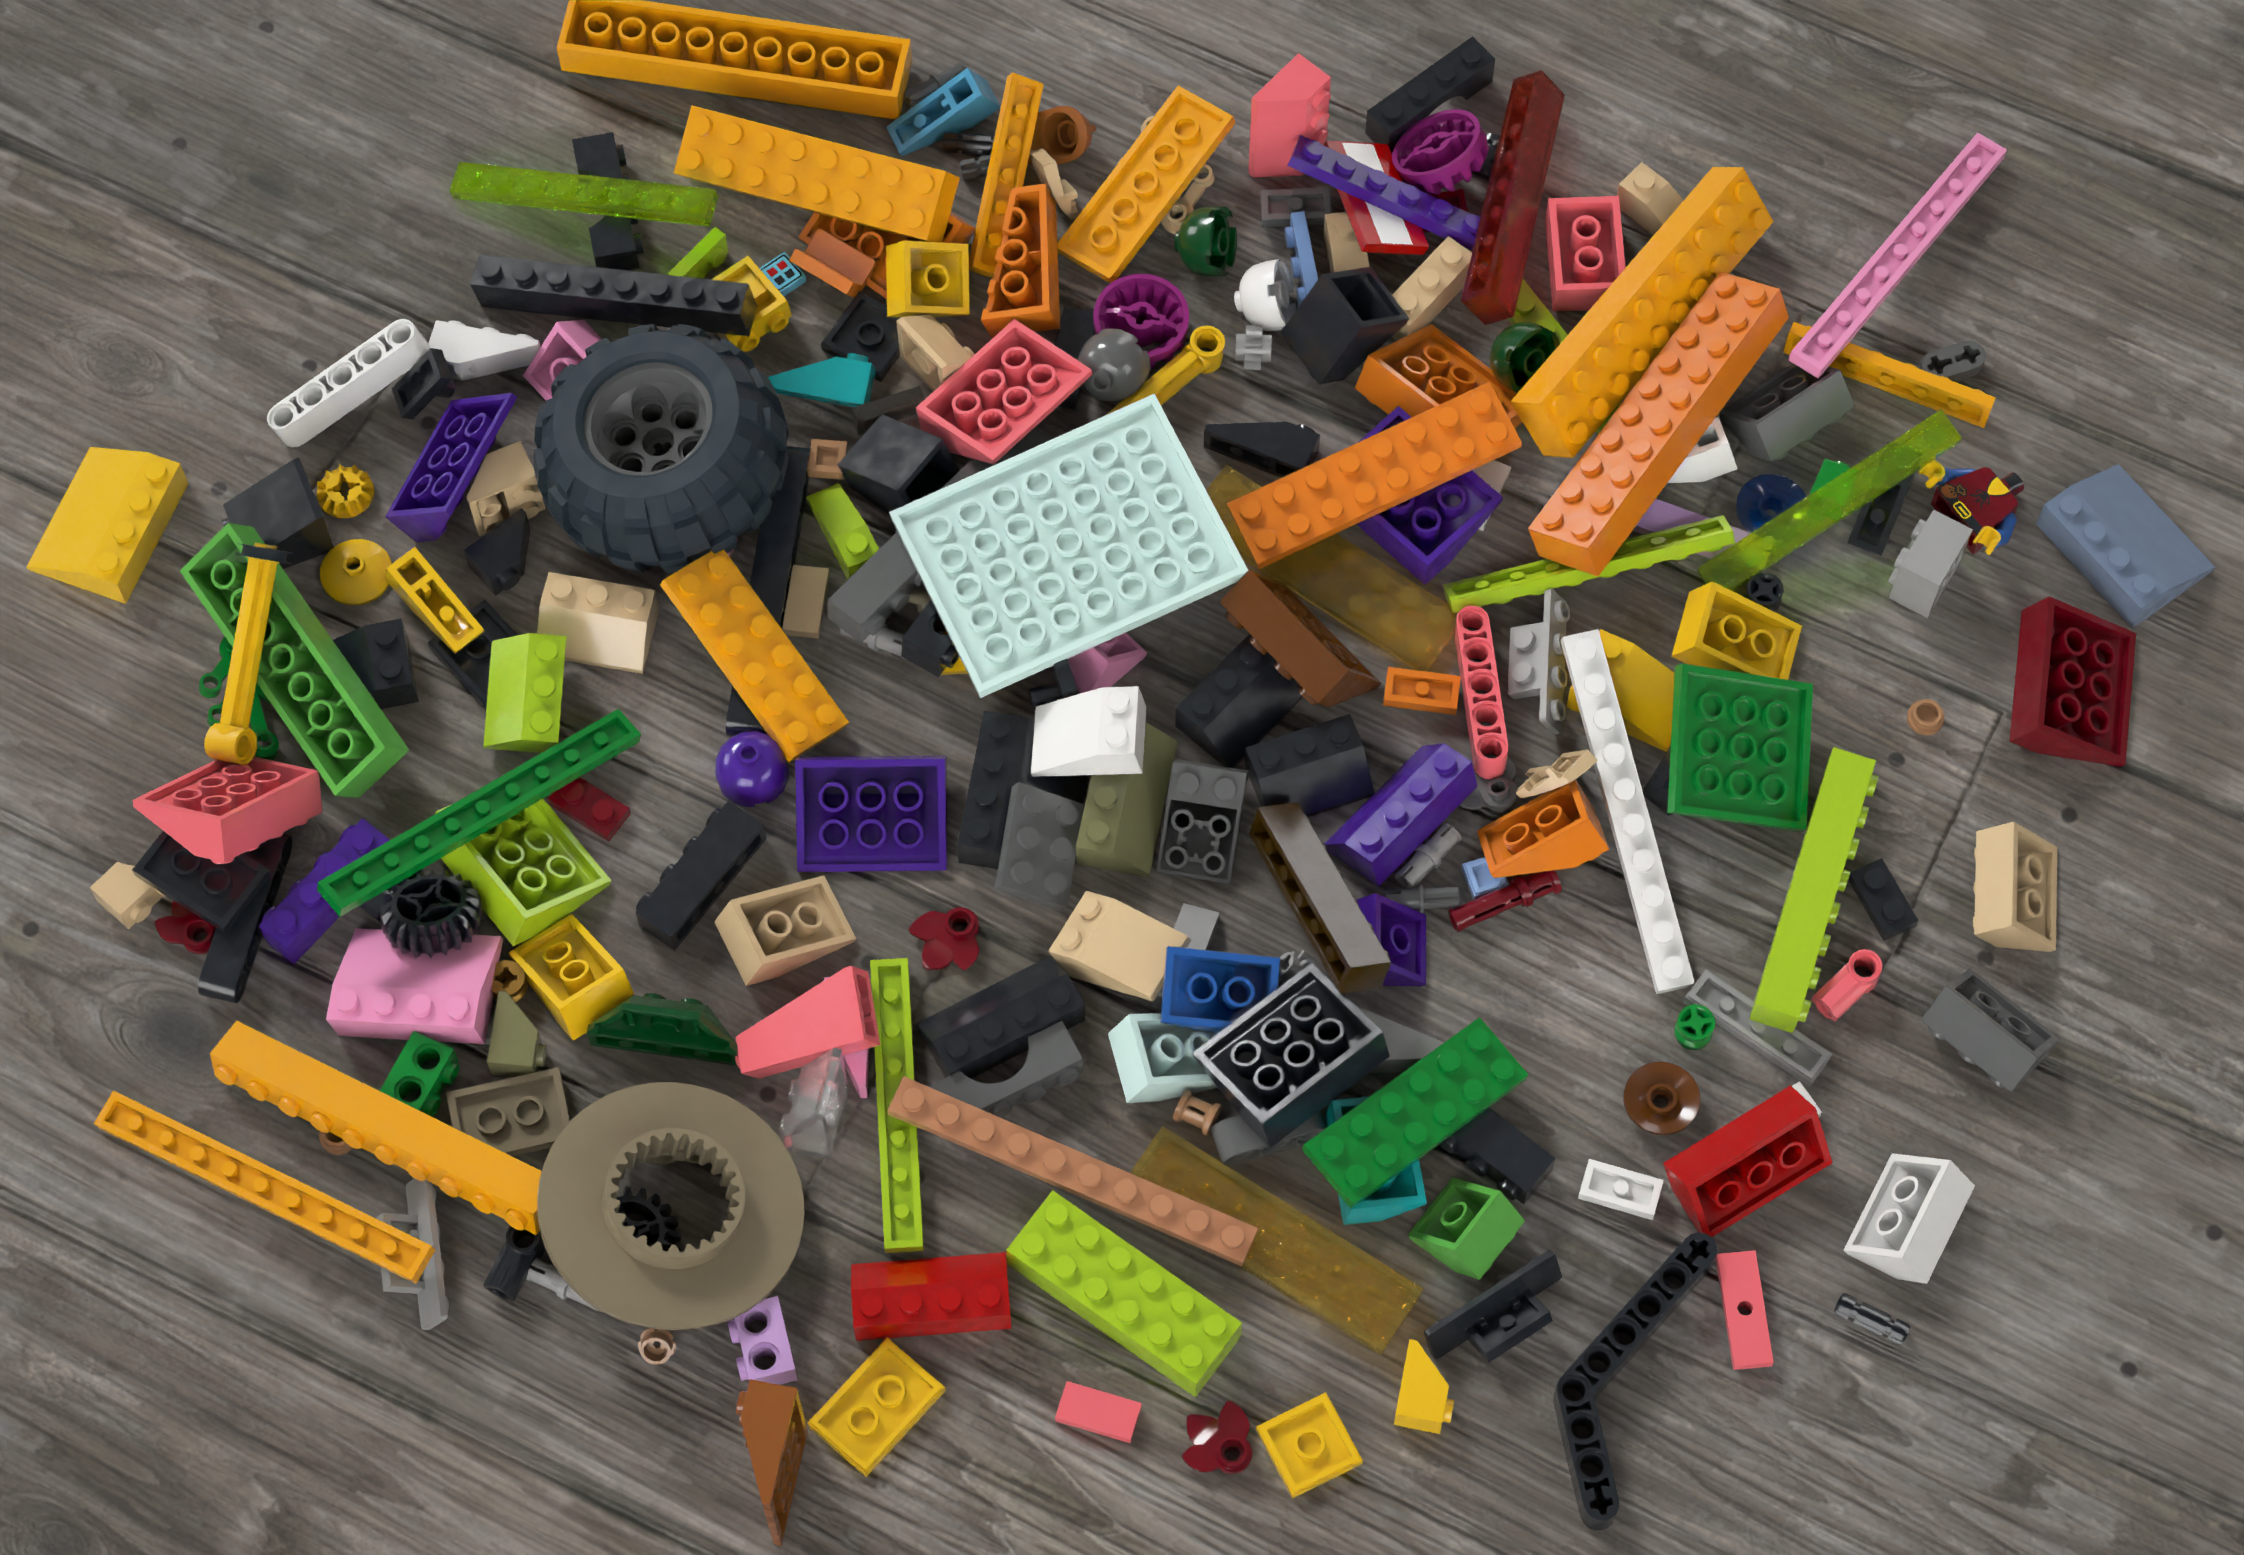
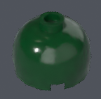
M1203 207L1192 211L1184 219L1179 231L1175 234L1174 246L1176 251L1179 252L1182 261L1188 269L1198 275L1227 276L1229 273L1225 272L1226 264L1229 267H1233L1237 251L1236 227H1229L1228 218L1234 217L1227 207Z
M1532 322L1514 323L1504 328L1496 337L1489 357L1490 368L1499 383L1518 393L1560 345V341L1554 332L1539 324Z

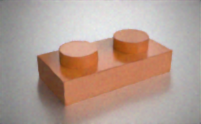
M1388 667L1383 706L1456 715L1461 676Z

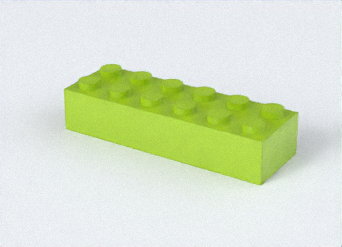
M1053 1190L1006 1249L1007 1265L1195 1398L1241 1338L1242 1322Z

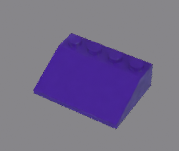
M513 393L451 400L385 518L415 542L436 541L445 532L447 521L454 509L463 500V493L471 479L478 473L480 463L487 450L495 443L496 434L516 401L517 396Z
M1398 406L1360 441L1412 417ZM1471 470L1356 525L1419 581L1426 585L1453 560L1503 501V497Z
M947 756L798 757L795 760L797 872L947 870Z

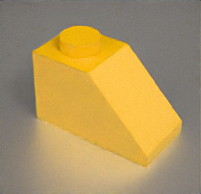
M1409 1339L1393 1425L1440 1434L1442 1422L1450 1423L1454 1400L1447 1398L1448 1383L1416 1340Z

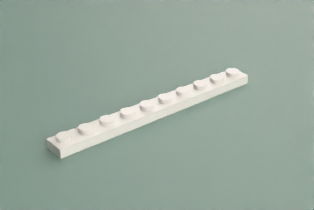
M1599 630L1564 636L1561 639L1563 652L1589 748L1598 760L1594 766L1656 994L1691 987L1695 984Z

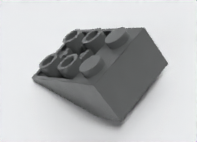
M1177 759L1173 761L1156 869L1157 873L1230 884L1245 801L1248 770Z

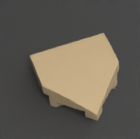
M1043 148L1030 151L1031 160L1041 184L1046 183L1059 208L1071 220L1078 217V210L1074 199L1078 198L1077 191L1065 179L1060 180L1056 161Z
M1589 750L1563 753L1551 766L1530 768L1526 772L1529 779H1526L1525 783L1518 787L1516 794L1520 798H1525L1564 786L1585 773L1598 760Z

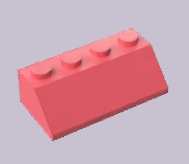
M1299 53L1252 97L1248 174L1253 178L1303 176L1305 173L1287 166L1299 136L1302 135L1311 140L1318 141L1322 145H1324L1327 139L1331 77Z

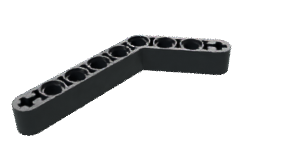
M1693 1233L1684 1239L1557 1382L1553 1403L1580 1517L1582 1522L1592 1530L1602 1531L1609 1528L1613 1524L1619 1508V1498L1595 1399L1709 1273L1717 1255V1246L1712 1237L1705 1233ZM1702 1252L1704 1257H1697L1692 1263L1691 1268H1689L1687 1264L1691 1253ZM1669 1276L1676 1277L1682 1283V1287L1671 1289L1665 1285L1663 1279ZM1650 1304L1657 1310L1658 1314L1653 1317L1644 1316L1639 1311L1638 1306ZM1625 1332L1630 1335L1633 1342L1628 1345L1619 1344L1615 1341L1613 1334ZM1600 1360L1605 1363L1608 1370L1603 1373H1595L1589 1368L1588 1362ZM1566 1388H1575L1582 1394V1399L1575 1402L1569 1401L1564 1397L1562 1391ZM1576 1425H1583L1590 1430L1591 1437L1579 1439L1573 1435L1571 1428ZM1585 1463L1595 1464L1601 1474L1597 1477H1588L1582 1473L1580 1466ZM1599 1489V1504L1601 1508H1607L1605 1515H1600L1598 1509H1592L1596 1498L1595 1491Z

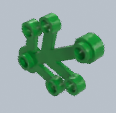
M226 637L222 639L219 646V654L222 659L211 673L204 674L199 681V692L206 698H215L220 694L222 682L229 673L233 648ZM212 682L217 687L214 689L206 688L204 684ZM256 683L250 717L251 730L254 731L257 737V750L254 757L273 761L278 753L279 741L267 729L259 698L269 704L271 702ZM223 701L220 705H214L209 709L207 723L210 727L215 723H220V721L215 720L212 716L222 713ZM266 741L270 743V745L267 747L260 746L258 742Z

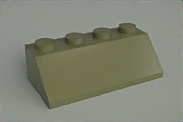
M1145 722L1142 774L1091 775L1076 844L1077 865L1150 877L1170 783L1172 764L1178 745L1177 740Z

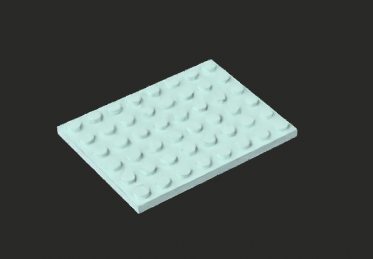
M1155 394L889 512L891 520L980 698L1051 667L1054 663L1071 658L1232 585L1248 572L1242 557Z

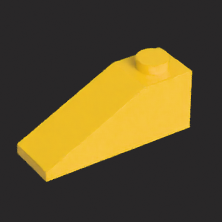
M416 547L386 568V581L404 603L455 654L484 632L483 627Z

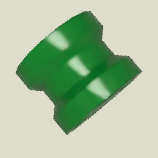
M1695 1004L1685 1007L1680 1012L1674 1028V1036L1683 1048L1699 1050L1709 1044L1715 1028V1018L1712 1012L1707 1007ZM1687 1028H1690L1691 1030L1695 1031V1034H1694L1693 1032H1691L1690 1030H1686V1029H1687Z

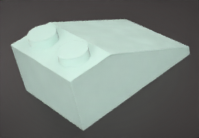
M1161 1013L1128 1014L1108 1033L1127 1103L1157 1102L1182 1096L1186 1089L1197 1093L1218 1088L1193 1056L1195 1050L1218 1033L1160 1023Z

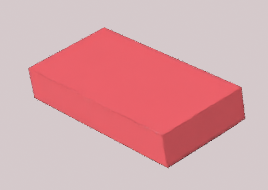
M1066 1381L1055 1421L1131 1443L1142 1403Z

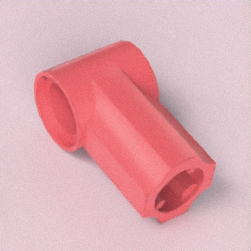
M1866 949L1853 953L1848 963L1812 996L1811 1000L1816 1005L1817 1010L1826 1018L1836 1022L1865 993L1875 988L1883 966L1880 957L1875 952ZM1865 966L1870 969L1872 975L1870 977H1861L1854 971V968Z

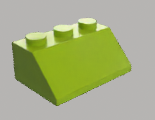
M527 633L492 641L483 749L542 753L558 744L566 636Z

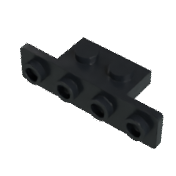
M1548 1250L1539 1257L1532 1259L1524 1267L1507 1278L1500 1280L1487 1291L1469 1300L1462 1307L1426 1329L1424 1336L1430 1354L1435 1359H1439L1468 1340L1488 1362H1491L1551 1323L1553 1320L1550 1311L1539 1301L1536 1295L1562 1278L1556 1255L1551 1250Z

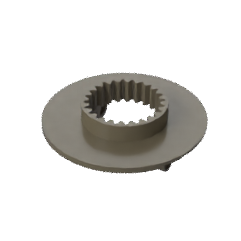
M677 1082L640 1084L610 1093L593 1102L578 1113L556 1138L544 1162L538 1186L537 1216L540 1233L553 1265L565 1282L584 1301L598 1311L605 1312L629 1324L653 1329L691 1330L705 1328L736 1318L766 1299L786 1275L799 1247L804 1224V1196L801 1180L793 1159L779 1136L763 1119L742 1103L717 1091L692 1084ZM677 1160L699 1163L700 1165L710 1162L712 1164L710 1173L712 1175L722 1174L719 1184L721 1187H728L725 1194L726 1200L730 1201L727 1208L728 1216L723 1222L720 1232L715 1231L710 1242L705 1239L701 1240L697 1250L691 1244H687L684 1252H679L676 1245H671L668 1251H663L660 1242H656L650 1247L647 1245V1237L645 1235L635 1238L633 1236L635 1227L633 1225L624 1227L626 1216L625 1214L618 1213L620 1200L616 1199L619 1181L624 1178L626 1168L632 1169L637 1163L666 1165Z

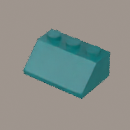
M1369 1097L1332 1100L1324 1116L1326 1128ZM1419 1159L1352 1209L1338 1194L1343 1225L1383 1221L1425 1205L1427 1201Z

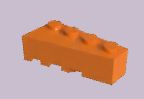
M1046 183L1011 188L1002 227L1001 246L997 248L995 256V272L993 280L990 279L988 286V302L986 309L983 308L981 322L991 338H994L1014 319L1034 332L1060 329L1056 201Z

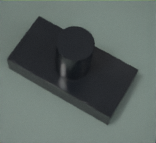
M430 348L391 388L401 418L414 419L434 397L450 398L453 396L455 381L451 377L441 349Z
M1067 658L1054 663L1053 683L1028 689L1034 710H1036V706L1077 695L1076 684Z

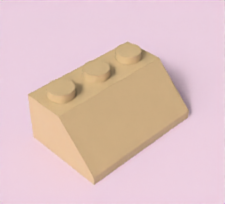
M548 572L540 601L537 634L566 636L565 661L643 674L660 610L656 591Z
M2016 822L1976 831V847L1974 850L1976 860L1974 935L2000 948L2045 952L2056 951L2057 846Z

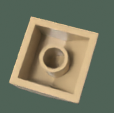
M932 315L907 316L897 320L900 357L933 392L975 355L969 347H962L955 340L953 331L946 323L940 324Z

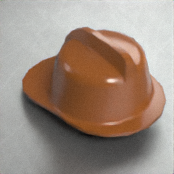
M1058 106L1040 111L1037 115L1030 151L1043 148L1056 161L1057 165L1074 161L1081 157L1090 146L1092 133L1096 131V126L1091 125L1083 114L1071 106ZM1029 154L1028 162L1033 165L1031 156Z

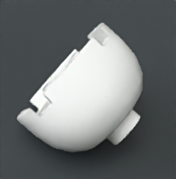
M1277 259L1253 265L1243 275L1239 291H1235L1234 294L1238 312H1243L1246 320L1253 326H1263L1264 331L1282 330L1296 311V303L1289 305V292H1294V288L1285 262Z

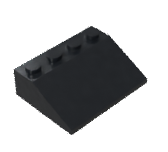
M984 711L957 844L959 863L998 869L1011 789L1018 782L1083 804L1089 775L1032 777L1031 765L1035 721L1021 716Z
M1310 963L1193 1052L1194 1058L1246 1124L1270 1148L1390 1057L1383 1031L1345 994H1340L1337 987L1313 963Z

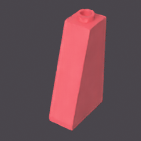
M854 966L845 967L737 1035L735 1038L738 1045V1056H735L738 1068L741 1070V1074L760 1079L879 1046L880 1039L868 971Z

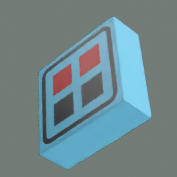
M785 251L759 268L783 296H786L806 282V275L797 265L789 261L790 257Z

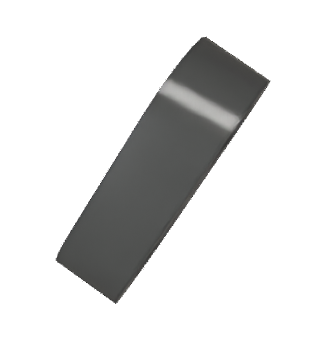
M1963 341L1926 354L1922 359L1919 369L1937 376L1947 377L1953 382H1958L1980 373L1986 358L1985 349L1977 342ZM1963 354H1967L1969 358L1975 357L1974 363L1971 364L1968 359L1962 360ZM1934 364L1937 369L1943 368L1942 373L1938 374L1936 370L1929 371L1930 366Z

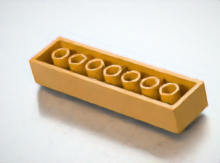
M691 105L673 172L676 175L693 181L923 242L941 243L960 177L943 170Z

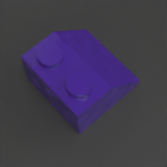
M1376 893L1357 899L1360 910L1367 922L1372 925L1374 934L1390 957V968L1387 971L1382 986L1421 987L1426 985V915Z

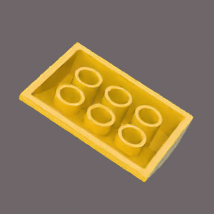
M90 447L33 553L27 569L126 604L189 484L181 464L149 452Z

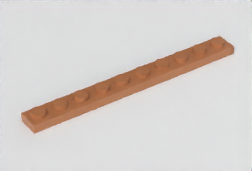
M904 1076L887 1110L890 1116L1239 1266H1243L1258 1231V1228Z

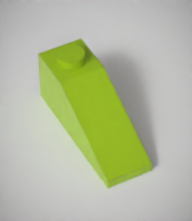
M837 483L807 496L806 500L848 580L879 550V547L867 524L840 484Z

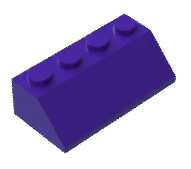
M1445 743L1421 746L1324 843L1327 851L1379 887L1478 787L1472 761Z

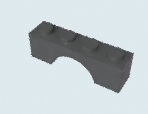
M1060 1021L1028 1037L1029 1050L1026 1062L1021 1070L1010 1079L1000 1083L986 1084L974 1081L959 1071L928 1087L1002 1118L1011 1112L1012 1107L1024 1101L1026 1103L1037 1101L1046 1094V1090L1058 1084L1066 1086L1076 1081L1080 1077V1073L1083 1072V1058L1064 1023Z

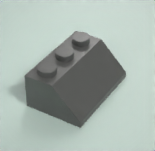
M1792 364L1720 411L1719 416L1751 455L1768 461H1776L1785 457L1788 454V450L1797 444L1814 438L1816 432L1826 425L1840 421L1844 414L1854 408L1855 405L1841 370L1828 367L1818 379L1797 365Z
M1968 969L1947 984L1921 1019V1021L1928 1025V1030L1931 1034L1940 1040H1947L1958 1049L1959 1055L1965 1061L1974 1065L1977 1064L1988 1073L1989 1079L1995 1085L2004 1089L2007 1088L2011 1092L2027 1079L2060 1040L1972 969Z

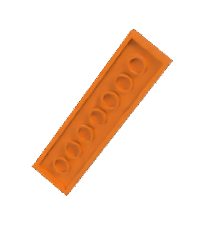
M1489 381L1227 503V507L1259 570L1522 447V441Z

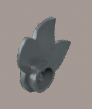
M1507 758L1504 774L1493 780L1480 777L1474 770L1478 787L1459 806L1469 810L1487 806L1494 812H1505L1511 809L1518 797L1516 794L1517 786L1514 783L1517 775L1514 763Z

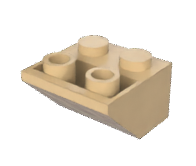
M521 441L486 454L466 497L478 536L488 533L521 508L526 512L528 519L545 510L534 468Z

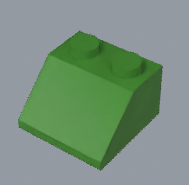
M1452 1177L1407 1236L1411 1241L1456 1273L1480 1280L1492 1267L1493 1262L1505 1246L1512 1241L1515 1233L1525 1220L1501 1191Z

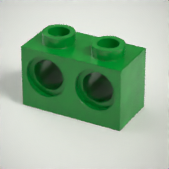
M413 1031L382 1085L380 1092L434 1117L441 1105L442 1098L440 1095L447 1084L451 1085L455 1081L459 1073L460 1065L458 1064L459 1060L455 1050ZM429 1059L440 1060L433 1069L426 1070L422 1068L423 1064ZM412 1091L421 1092L420 1097L416 1101H403L408 1093Z

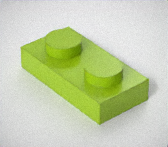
M714 227L668 275L704 279V276L713 267H719L727 257L726 234Z

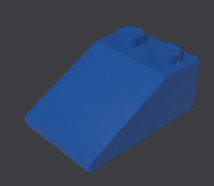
M1167 946L1160 1023L1219 1033L1278 988L1280 958Z

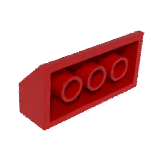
M1790 1085L1670 1158L1663 1165L1673 1193L1697 1231L1713 1237L1833 1162L1816 1108Z
M1006 1252L851 1264L852 1315L856 1341L886 1339L887 1337L901 1338L1012 1329Z

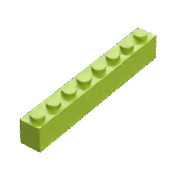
M1835 747L1831 751L1749 1020L1793 1033L1798 1021L1804 1023L1806 1021L1812 1002L1805 999L1808 988L1815 990L1821 968L1815 966L1818 955L1825 957L1831 935L1825 934L1827 923L1834 925L1841 903L1834 901L1837 891L1844 892L1850 875V871L1844 869L1847 859L1854 860L1860 839L1853 836L1856 827L1863 829L1868 815L1869 807L1863 806L1865 796H1873L1879 776L1872 774L1876 760Z

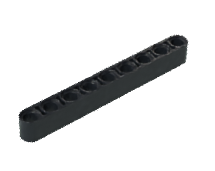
M786 446L789 458L781 490H776L774 496L770 497L772 500L771 511L760 525L750 586L781 629L784 621L792 568L795 565L808 492L810 477H808L807 469L809 454L812 448ZM732 685L726 718V735L735 736L741 732L750 731L766 734L764 728Z

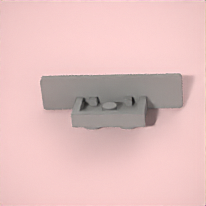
M1553 589L1545 590L1543 622L1510 628L1507 694L1514 700L1540 695L1539 721L1551 733L1556 735L1562 733V722L1566 718L1563 697L1564 687L1567 685V673L1561 639L1566 636V624L1570 619V609L1568 603Z
M414 1178L406 1184L409 1215L382 1213L376 1219L431 1245L435 1252L417 1284L381 1267L383 1292L417 1294L421 1329L431 1330L447 1319L449 1301L445 1296L443 1278L445 1266L440 1252V1226L437 1223L435 1208L436 1190L433 1183L427 1180L419 1181Z

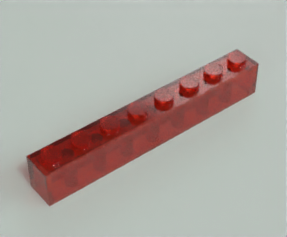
M1542 70L1513 79L1461 297V302L1485 325L1514 317L1565 94Z

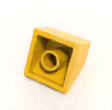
M901 241L886 246L887 317L920 315L951 317L970 315L968 244Z

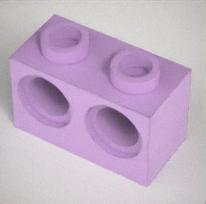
M778 1296L764 1299L749 1311L736 1317L735 1320L727 1321L732 1344L740 1343L743 1356L736 1358L741 1381L752 1379L778 1385L797 1381ZM754 1320H762L767 1323L766 1328L759 1333H752L746 1329L748 1324ZM764 1356H769L776 1360L775 1364L767 1370L758 1369L755 1363Z

